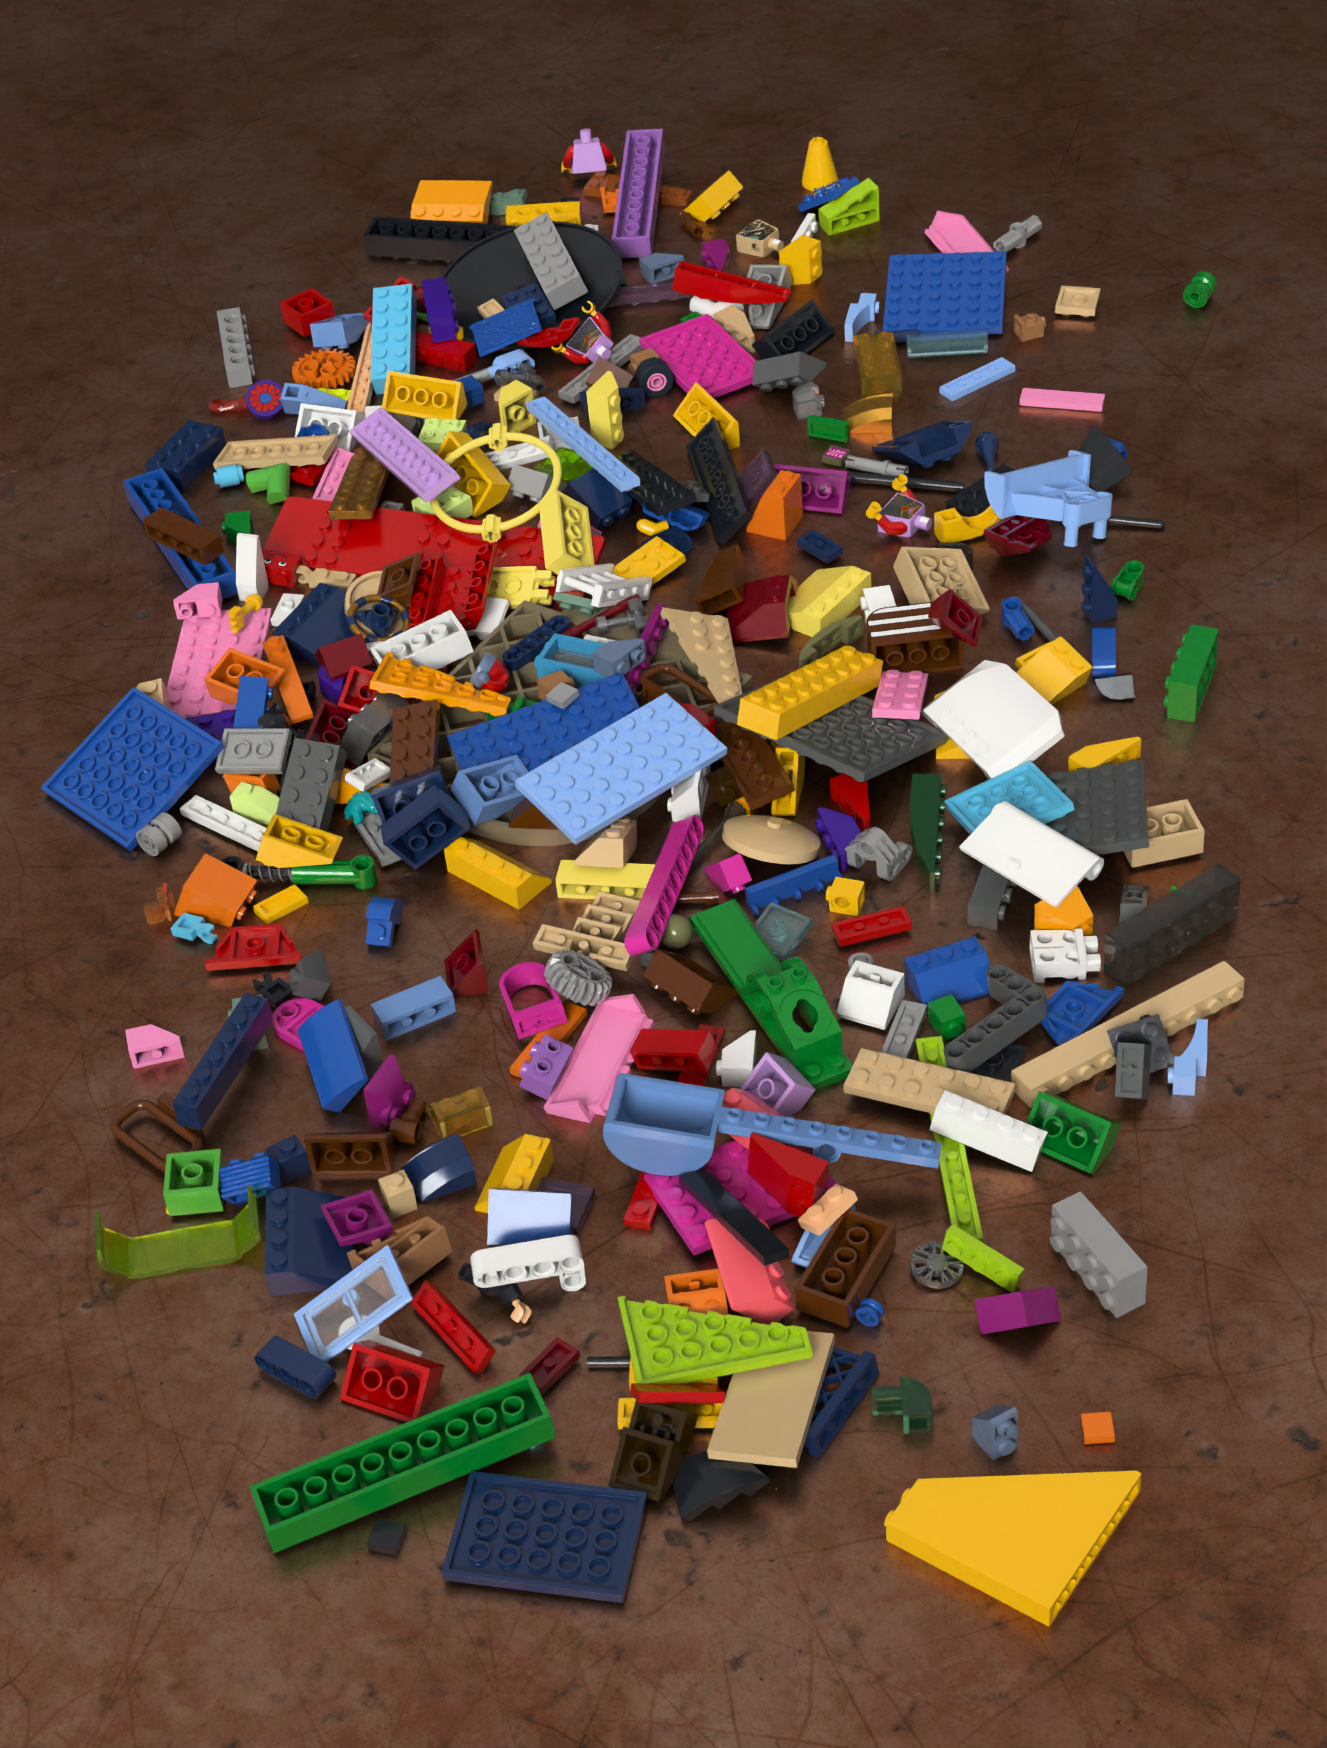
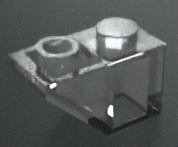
M813 380L803 382V385H798L792 391L793 410L798 420L808 418L809 415L821 416L822 407L825 406L823 395L819 394L818 385L814 384Z

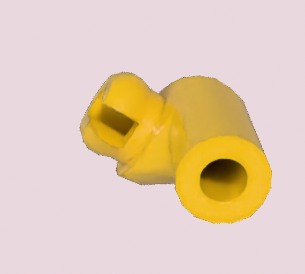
M640 519L636 524V528L648 536H653L669 529V525L666 520L654 523L647 519Z

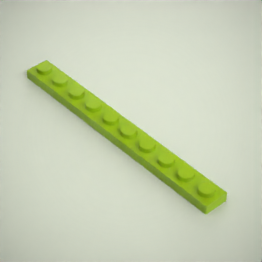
M942 1036L915 1039L918 1061L946 1067ZM929 1113L930 1122H932L934 1116L932 1113ZM932 1131L934 1142L941 1143L939 1168L950 1224L957 1226L983 1243V1234L964 1144Z

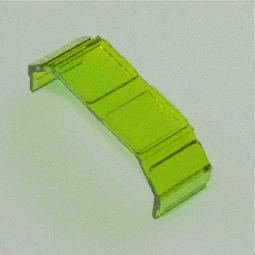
M247 1185L248 1205L233 1220L131 1238L105 1228L100 1212H95V1253L100 1269L110 1273L125 1275L128 1279H140L174 1273L181 1269H197L231 1263L242 1259L243 1253L245 1251L249 1252L261 1240L259 1207L256 1193L253 1194L251 1185Z

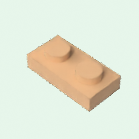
M835 1184L813 1206L807 1209L798 1219L801 1228L820 1236L858 1198L854 1191Z

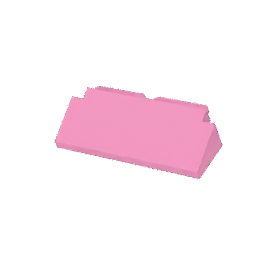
M937 210L932 225L924 231L942 253L994 251L968 220L960 214ZM1006 265V274H1007L1009 268H1008L1007 265Z
M634 994L607 997L604 1002L596 1006L544 1106L547 1114L591 1123L595 1114L606 1116L617 1074L631 1073L630 1067L634 1059L629 1050L641 1029H653L654 1027L653 1020L647 1017L645 1010Z

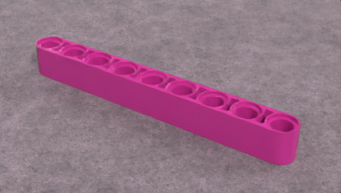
M697 815L677 821L671 826L624 939L625 948L632 957L655 950L659 946L704 834L703 823Z

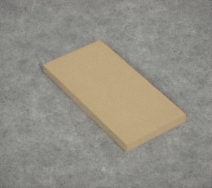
M807 1331L813 1358L733 1374L707 1449L708 1459L797 1468L835 1345L834 1333Z

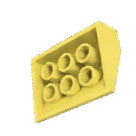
M855 566L816 570L797 587L796 596L789 597L787 612L791 623L790 629L813 637L825 627L848 617L860 605L863 589L872 588L871 573Z

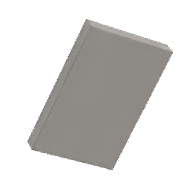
M224 729L221 742L225 748L218 755L215 771L218 774H283L292 731L290 729Z

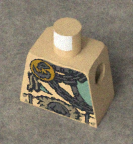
M759 219L736 234L737 252L765 257L772 251L779 252L784 247V242L779 239L778 228Z

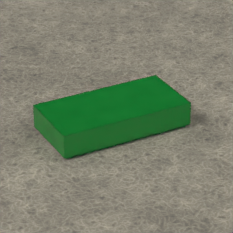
M809 415L807 418L808 436L848 442L849 421Z

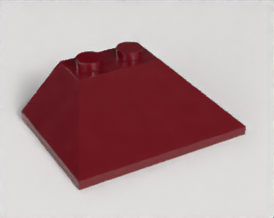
M776 575L745 583L744 601L728 608L727 618L732 642L740 643L787 638L791 624L787 605L789 597L796 596L798 580L791 575Z

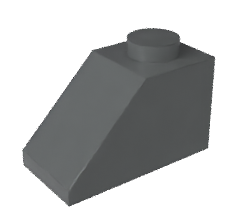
M317 949L299 960L296 967L290 971L288 982L290 983L293 995L316 1001L322 999L331 985L323 950Z

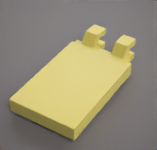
M536 566L493 567L487 597L508 600L510 602L508 609H516L524 600L540 606L551 605L552 595H549L548 589H539V585L543 587L555 586L556 578L552 576V571L538 570Z

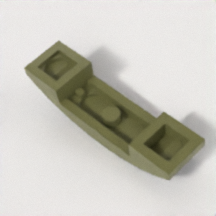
M857 615L845 618L815 634L805 644L800 653L799 669L816 661L841 642L850 645L864 635L863 617Z

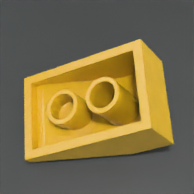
M1060 636L1043 647L1016 673L1053 705L1086 684L1093 667Z
M274 814L262 837L256 860L267 866L277 868L332 864L343 837Z

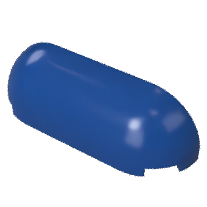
M642 505V511L645 514L660 521L666 520L669 525H676L685 531L701 528L710 516L708 512L692 505L657 516Z

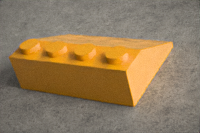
M420 180L412 203L410 219L488 224L492 181Z

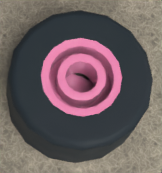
M652 357L642 361L635 372L639 388H643L644 394L648 397L666 394L672 388L674 382L673 373L667 363L661 358Z

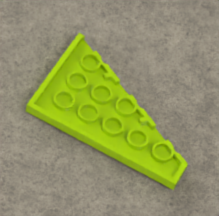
M626 1296L617 1297L637 1384H685L813 1358L811 1344L805 1327L784 1326L776 1322H771V1325L752 1322V1318L721 1315L713 1311H708L707 1314L689 1311V1307L667 1303L658 1304L650 1300L640 1303L626 1300Z

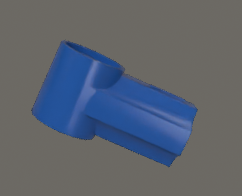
M1016 597L1004 599L1002 601L1001 613L1002 624L1009 627L1015 637L1021 639V641L1029 639L1034 634L1035 628L1022 609V601Z

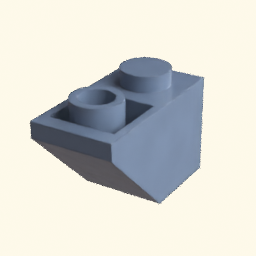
M643 639L608 641L592 653L595 672L606 678L618 673L625 675L647 659L645 641Z
M996 1404L972 1418V1437L992 1461L1001 1456L1009 1455L1017 1448L1018 1410L1014 1406Z

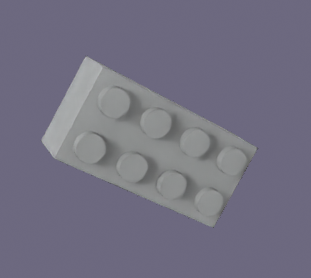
M1080 1191L1053 1204L1052 1218L1050 1219L1051 1246L1056 1252H1060L1063 1255L1070 1269L1076 1271L1082 1277L1087 1289L1094 1291L1099 1297L1102 1306L1106 1310L1109 1309L1118 1318L1144 1305L1146 1302L1147 1265Z

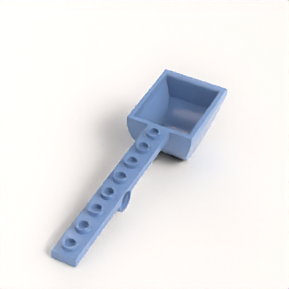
M619 1073L616 1076L603 1126L605 1144L616 1158L639 1171L662 1176L681 1175L690 1171H696L704 1166L712 1156L717 1132L749 1138L752 1132L780 1143L813 1148V1155L815 1157L826 1160L829 1163L836 1162L840 1158L841 1153L938 1169L941 1151L940 1142L928 1139L922 1140L902 1135L879 1133L873 1130L867 1131L847 1126L825 1124L818 1121L812 1122L793 1117H782L763 1112L722 1107L725 1094L723 1089Z

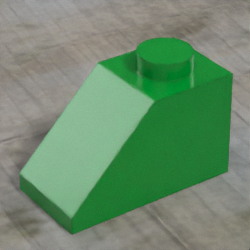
M250 510L225 513V522H221L223 535L227 534L228 543L237 546L238 533L254 535Z

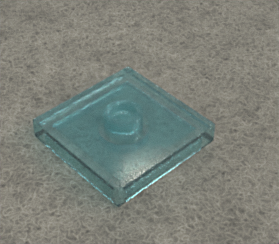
M770 902L754 924V927L774 955L786 960L790 958L814 923L812 918Z

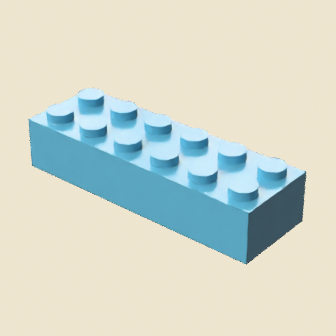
M412 284L373 288L371 382L376 395L384 394L387 371L415 375L417 299Z

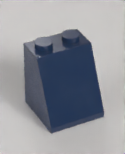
M592 469L569 482L565 495L588 507L590 525L598 530L603 527H609L618 518L626 517L630 513L633 501L625 491L621 492L596 469Z

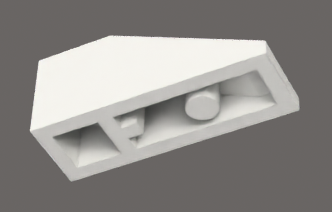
M237 534L236 586L240 601H245L246 597L250 594H258L263 598L269 589L258 535Z

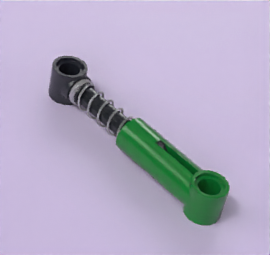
M359 855L352 860H333L332 864L286 868L261 866L260 863L258 866H251V864L242 862L237 856H228L221 860L256 880L261 879L263 882H266L268 879H271L273 882H276L277 879H281L282 882L290 879L295 885L354 884L359 889H369L377 883L374 860L368 855Z

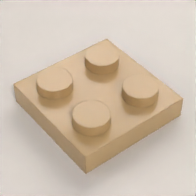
M1061 286L1055 306V313L1081 315L1084 317L1095 316L1101 288Z

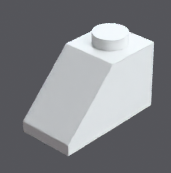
M750 1030L722 1049V1059L717 1060L716 1073L717 1076L722 1078V1087H742L756 1067V1030Z

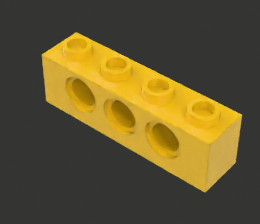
M580 201L506 206V225L520 226L546 212L549 214L552 222H568L581 225Z

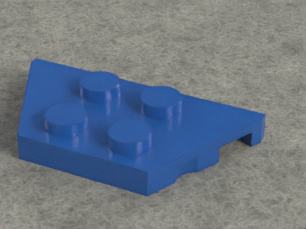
M1066 981L1047 1000L1048 1015L1040 1023L1056 1044L1060 1046L1093 1029L1124 996V988L1116 986L1115 990L1100 989V984H1081L1080 982Z

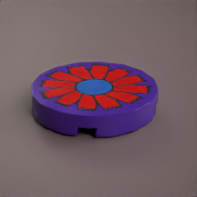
M261 380L254 383L246 394L248 409L255 417L261 419L275 417L284 409L280 400L283 388L271 380Z

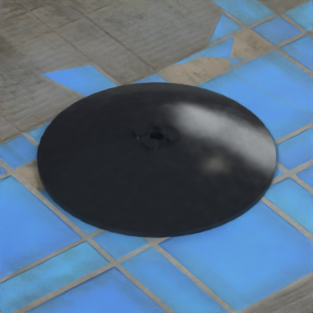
M553 221L588 292L556 310L551 306L557 320L542 325L541 328L559 327L563 319L579 317L581 321L573 333H575L589 316L593 318L591 314H587L582 310V306L587 311L591 309V305L587 301L592 302L596 307L595 311L602 314L614 300L622 283L623 264L616 246L602 233L575 223ZM519 226L500 231L475 243L461 253L441 276L445 277L446 284H450L456 307V320L458 326L463 328L464 338L462 341L475 343V347H477L473 331L469 326L485 319L478 312V306L494 298L506 310L501 296L537 282L550 304L514 232ZM512 343L498 350H517L533 347Z

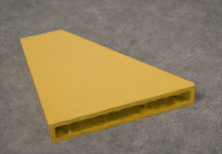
M1138 1471L918 1479L912 1488H907L904 1491L896 1510L892 1509L886 1516L884 1522L886 1541L1050 1627L1140 1493L1142 1473Z

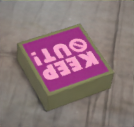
M831 445L822 456V462L841 467L848 460L847 456L850 455V450Z

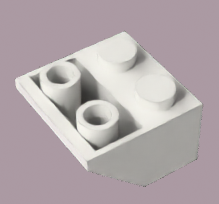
M856 960L845 978L837 1009V1017L885 1030L905 996L904 973Z

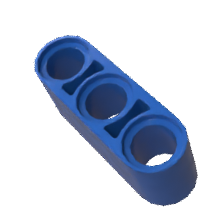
M1092 627V677L1116 674V628Z

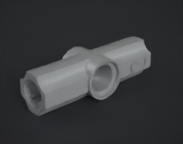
M1032 215L1022 223H1012L1009 227V232L994 241L996 251H1006L1007 253L1013 248L1024 247L1026 239L1042 229V222L1039 220V217Z

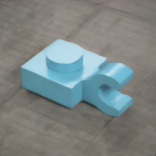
M183 913L170 928L173 936L192 941L198 936L204 942L213 944L218 938L216 934L211 933L215 928L214 925L206 923L204 917Z

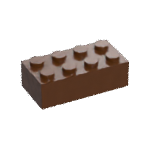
M852 1209L845 1211L833 1223L795 1287L796 1310L849 1328L855 1318V1311L859 1307L860 1302L868 1296L896 1247L895 1224Z

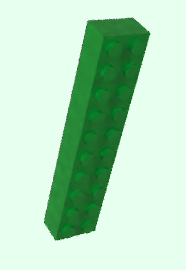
M528 1373L251 1485L249 1488L273 1553H276L459 1478L471 1471H476L556 1438L548 1409L531 1373Z

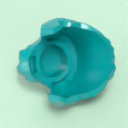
M367 791L355 793L344 810L345 819L354 818V823L360 825L363 821L364 814L369 812L378 814L371 793Z

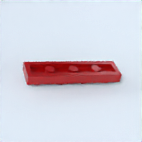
M424 1281L410 1304L474 1373L482 1374L495 1354L496 1349L433 1282Z

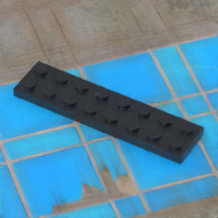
M713 417L686 447L698 483L709 493V502H705L710 514L717 540L725 545L750 520L753 514L720 422Z
M625 450L621 452V455L616 456L620 462L640 478V486L625 492L655 515L660 516L697 502L694 492L634 450Z

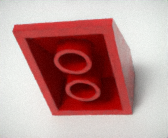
M752 1132L750 1135L747 1173L786 1212L796 1217H801L809 1207L813 1206L826 1193L829 1162Z

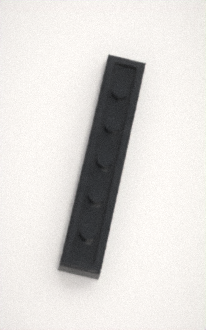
M704 1167L679 1175V1184L764 1266L789 1257V1248Z

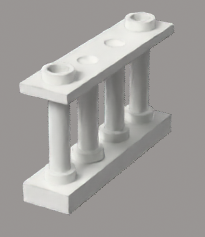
M612 563L560 570L557 576L556 592L583 591L592 595L591 605L599 608L617 605L618 602L635 594L640 596L641 601L648 600L653 579L646 576L626 579L612 574L614 567Z

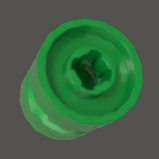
M1208 272L1196 273L1184 289L1183 298L1185 302L1194 308L1203 307L1216 290V279Z

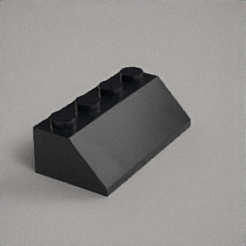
M812 299L754 342L752 347L762 360L796 352L807 354L836 331Z

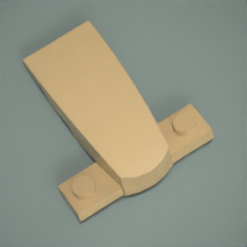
M598 891L593 904L587 905L582 918H577L572 931L542 924L532 943L535 950L552 954L563 949L568 951L574 950L576 953L582 952L583 955L590 956L592 960L598 961V964L605 968L610 967L627 971L634 957L630 956L627 952L624 939L640 901Z

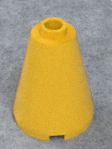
M822 137L813 138L808 145L802 175V186L810 191H814V188H819L823 185L826 188V185L833 181L837 183L838 181L828 142Z

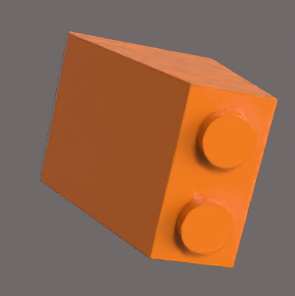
M783 470L779 472L764 492L746 528L747 532L787 540L803 517L801 474Z
M205 853L183 885L174 915L180 917L183 913L204 917L205 922L232 927L236 919L241 920L247 909L245 907L246 903L251 904L257 894V891L254 890L257 880Z

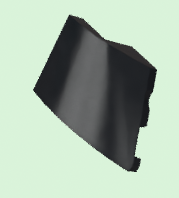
M1093 426L1079 451L1091 454L1090 488L1096 492H1105L1131 475L1133 470L1108 438L1096 426Z
M704 1451L683 1460L673 1481V1487L681 1517L690 1522L710 1506L721 1509L741 1493L748 1496L753 1495L769 1483L770 1478L757 1469L753 1463L708 1459V1452Z

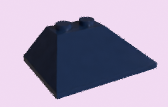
M941 421L872 446V450L913 465H921L923 468L934 466L935 461H947L953 459L954 454L960 453L973 424L972 421Z

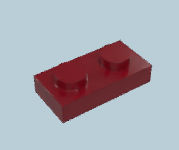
M557 1337L519 1376L531 1373L540 1394L543 1395L580 1358V1352Z

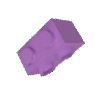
M547 1034L544 1035L540 1043L535 1041L529 1053L533 1057L530 1062L525 1060L519 1072V1075L523 1077L519 1087L548 1100L571 1055L573 1047Z

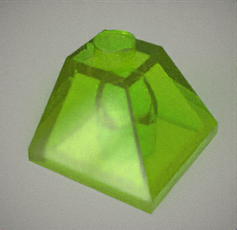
M559 447L555 450L561 462L562 481L571 482L594 469L572 449ZM545 458L532 467L533 470L553 476V466L550 458Z

